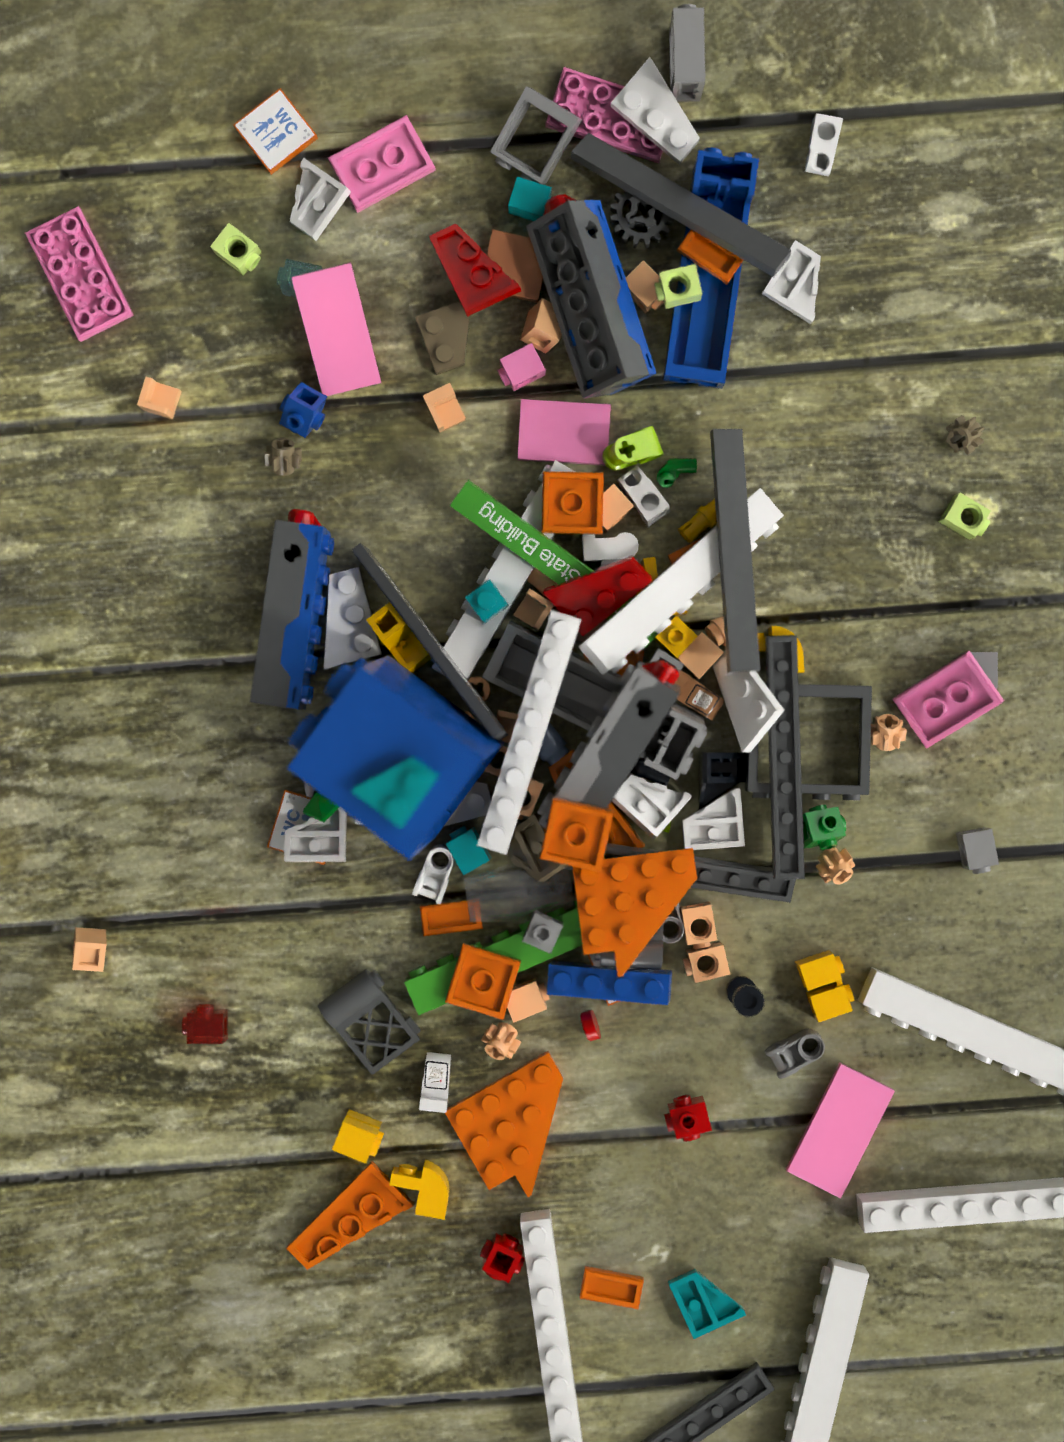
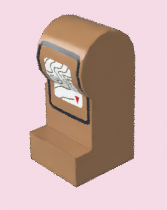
M681 670L679 672L680 676L676 681V684L680 686V695L676 701L713 721L724 704V699L705 688L703 684Z

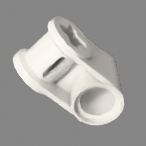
M439 844L430 850L423 869L419 873L412 895L417 896L420 894L436 900V904H441L455 860L446 845ZM436 852L445 853L448 856L449 863L443 867L437 866L433 862V854Z

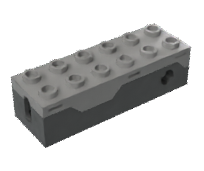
M663 660L648 664L638 661L635 667L629 664L619 682L622 688L619 692L613 690L604 704L602 710L606 711L603 718L597 715L586 734L589 737L588 742L584 743L581 741L570 760L573 763L572 767L569 769L565 766L556 780L554 788L557 791L555 794L549 791L540 805V809L537 812L542 815L538 823L539 825L546 828L553 797L607 809L680 695V686L676 684L680 676L678 669ZM640 700L650 701V708L642 709L640 707Z

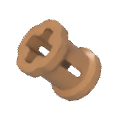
M481 677L470 678L468 680L470 684H484L482 691L485 694L482 699L484 702L488 700L491 694L490 684Z

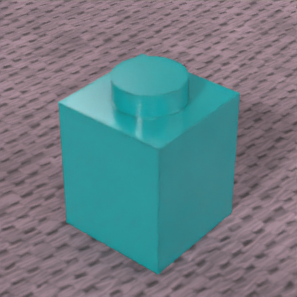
M517 177L509 200L508 213L531 221L537 220L544 215L546 201L552 198V187Z
M490 579L465 597L484 624L509 606Z
M464 825L449 834L451 840L446 843V846L463 875L490 861L492 858L486 848L477 846L480 836L474 827L467 830Z

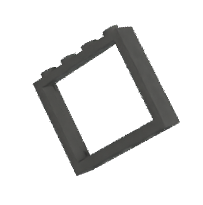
M798 684L799 697L860 698L858 785L802 784V793L812 794V799L830 800L831 794H843L842 800H860L861 795H869L872 686ZM757 744L751 752H746L745 791L752 792V798H770V783H757Z

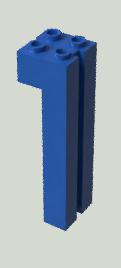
M705 148L704 151L698 150L693 167L690 192L748 225L759 159L752 158V155L746 152H736L734 157L722 156V151L717 148ZM687 226L684 229L683 240L690 231V228ZM681 254L679 268L695 264ZM696 264L702 298L701 301L673 307L663 376L664 381L685 384L688 382L698 384L699 386L723 388L726 379L742 264L728 284H725ZM677 281L675 293L680 294L686 290V287L682 282Z

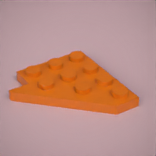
M693 848L603 859L600 872L572 866L583 955L614 951L617 977H622L696 881L697 873Z
M549 1051L447 1108L445 1114L488 1190L516 1176L526 1196L530 1197L532 1195L563 1082V1075Z

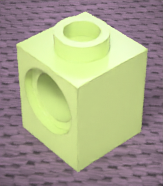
M230 223L226 225L210 246L217 256L243 276L248 270L252 271L261 259L259 256L261 250L258 245ZM238 245L246 247L245 253L242 256L233 257L231 255L234 247Z
M696 264L659 272V282L654 283L658 301H664L665 309L701 301L702 290ZM674 281H680L685 285L686 290L676 294L669 289V285Z
M958 493L953 496L938 522L970 540L977 535L982 536L990 524V520L987 517L991 510L964 494ZM963 510H967L973 515L971 526L962 522L961 513Z

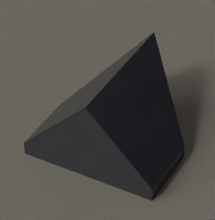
M699 752L698 810L710 804L740 782H745L746 752Z

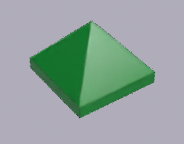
M316 792L303 809V813L324 823L339 807L320 792Z

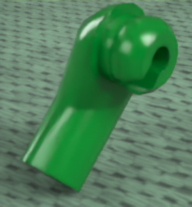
M671 458L667 460L657 473L656 480L662 488H670L681 473H696L697 459Z

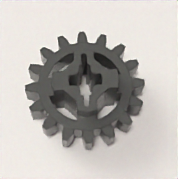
M623 190L624 195L616 193L614 199L618 204L613 203L610 206V211L616 213L610 216V223L618 224L614 228V234L622 232L623 243L631 239L633 240V248H636L639 242H643L645 248H649L650 240L653 239L657 244L661 242L660 233L668 236L670 229L666 225H673V218L662 212V220L657 226L654 216L659 213L658 209ZM627 203L630 212L623 218L622 209ZM637 210H640L642 213L648 212L647 218L645 219L643 216L637 217ZM633 229L641 230L644 233L635 232Z

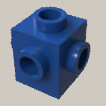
M301 382L290 395L287 394L283 399L279 409L283 412L279 424L306 438L313 429L318 430L325 418L322 410L327 396Z

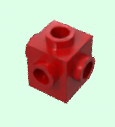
M682 1095L674 1098L673 1103L667 1104L669 1113L664 1114L668 1132L674 1131L676 1139L682 1138L683 1141H693L700 1138V1134L712 1131L703 1096L691 1098L690 1095Z
M495 1233L492 1241L487 1239L480 1252V1257L483 1258L482 1270L495 1280H503L509 1283L514 1273L519 1274L525 1261V1257L522 1256L523 1246L519 1244L520 1241L506 1233L503 1236ZM497 1251L502 1252L507 1256L501 1257L497 1254Z

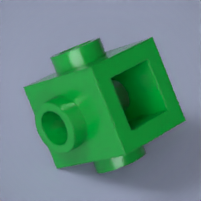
M818 805L810 808L809 812L803 814L804 849L819 846L820 850L831 849L838 846L837 842L846 836V821L840 815L838 807L827 808L826 805Z

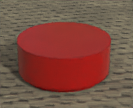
M593 1010L582 1012L580 1019L586 1038L590 1042L600 1039L601 1032Z

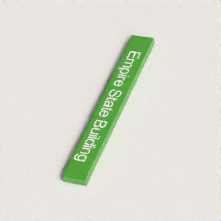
M470 480L466 482L450 505L558 585L569 581L573 577L579 575L581 577L594 572V570ZM632 598L629 599L626 603H624L621 607H619L616 611H614L606 619L609 620L610 618H612L619 610H621L627 603H629L632 600ZM653 631L647 637L650 643L656 637V631Z

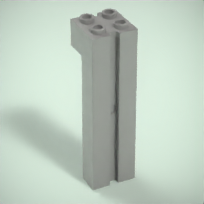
M510 621L482 678L524 698L543 636ZM571 651L552 713L588 730L597 715L601 718L605 715L606 711L602 710L604 704L613 690L619 692L622 688V685L619 684L622 676L613 673L611 670L602 675L589 659ZM640 700V707L642 709L650 708V701ZM674 702L640 756L644 758V764L675 780L678 779L680 773L686 775L693 761L692 748L694 746L700 748L707 734L704 716Z

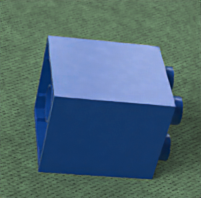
M389 655L372 662H367L365 659L360 658L353 666L345 663L327 684L324 694L334 701L330 708L328 706L325 707L317 717L310 713L293 732L288 744L299 752L288 766V769L408 860H411L436 838L505 742L492 738L480 723ZM412 757H416L440 776L401 829L351 792L359 784Z

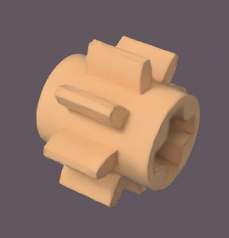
M892 714L876 716L874 724H871V745H875L882 751L899 749L900 741L906 740L907 729L902 728L903 720H899L897 716Z
M834 847L824 850L818 858L820 864L816 865V868L825 883L832 880L834 884H842L853 875L851 868L855 867V863L846 848L839 852Z
M500 1022L497 1026L492 1023L481 1039L482 1042L487 1043L485 1052L496 1060H503L505 1057L511 1059L521 1044V1041L516 1039L518 1035L517 1030L505 1022Z

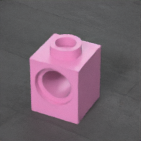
M532 343L501 358V368L497 370L505 386L510 384L513 391L546 375V369Z

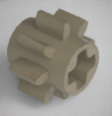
M961 415L955 419V423L946 427L949 434L948 439L945 441L949 443L955 453L964 449L968 455L975 451V447L984 443V440L980 438L984 427L980 426L976 421V417L966 421L965 417Z
M275 439L271 445L266 446V452H264L265 466H272V471L276 475H290L295 471V468H300L302 449L294 448V442L290 439Z

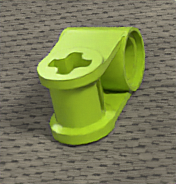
M649 426L617 439L615 443L610 444L604 449L602 457L605 465L609 469L616 471L636 464L647 463L663 456L664 453L654 427Z

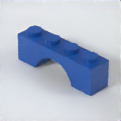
M553 960L548 968L547 995L668 1005L671 999L672 970L628 969L622 977H617L616 968L591 966L581 962Z

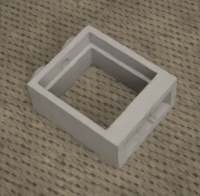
M683 4L678 8H673L669 27L670 90L677 102L700 101L705 85L704 7L696 8V5Z
M526 86L490 152L497 156L495 162L502 167L511 170L513 166L522 172L521 178L546 184L582 119L533 88ZM531 104L567 126L541 172L506 151L508 144Z

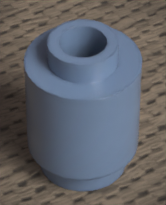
M550 722L548 723L538 756L543 762L547 761L551 766L568 753L569 750L565 746V740Z

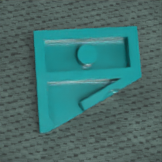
M412 757L359 784L351 792L401 829L440 775L416 757Z
M696 1269L668 1281L693 1339L746 1316L745 1310L740 1304Z

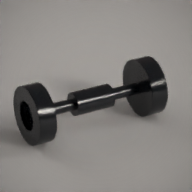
M737 976L729 981L726 987V994L737 1012L746 1017L759 1014L764 1007V996L753 981L745 976Z

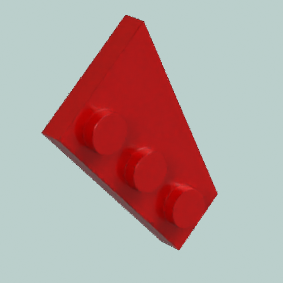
M456 223L429 236L467 317L522 291L521 286L504 273L502 268L495 261H492L481 250V247Z
M629 556L600 567L597 571L581 577L580 575L573 577L569 581L557 586L552 585L544 588L543 594L560 612L581 618L578 632L585 636L651 583L652 577L633 556Z

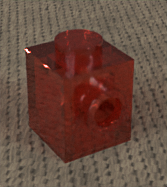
M198 1004L196 1009L190 1010L187 1013V1017H183L182 1034L187 1035V1044H223L228 1039V1009H214L213 1004Z

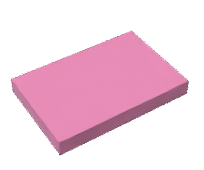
M407 115L328 157L341 184L351 191L348 197L357 213L436 171L432 160Z
M521 399L517 460L553 463L557 460L560 463L606 466L602 455L609 443L611 404Z
M970 650L892 699L926 749L1004 701Z

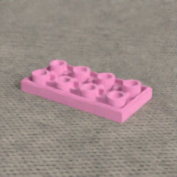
M563 67L553 102L582 119L573 135L574 137L583 139L590 133L621 152L652 162H660L663 151L610 107L611 102L625 86ZM548 115L545 124L546 128L562 133L567 127L550 115Z
M79 206L25 233L80 342L134 316Z
M351 262L292 276L294 290L322 394L330 396L381 383Z
M839 1062L786 1167L787 1172L841 1198L895 1091Z

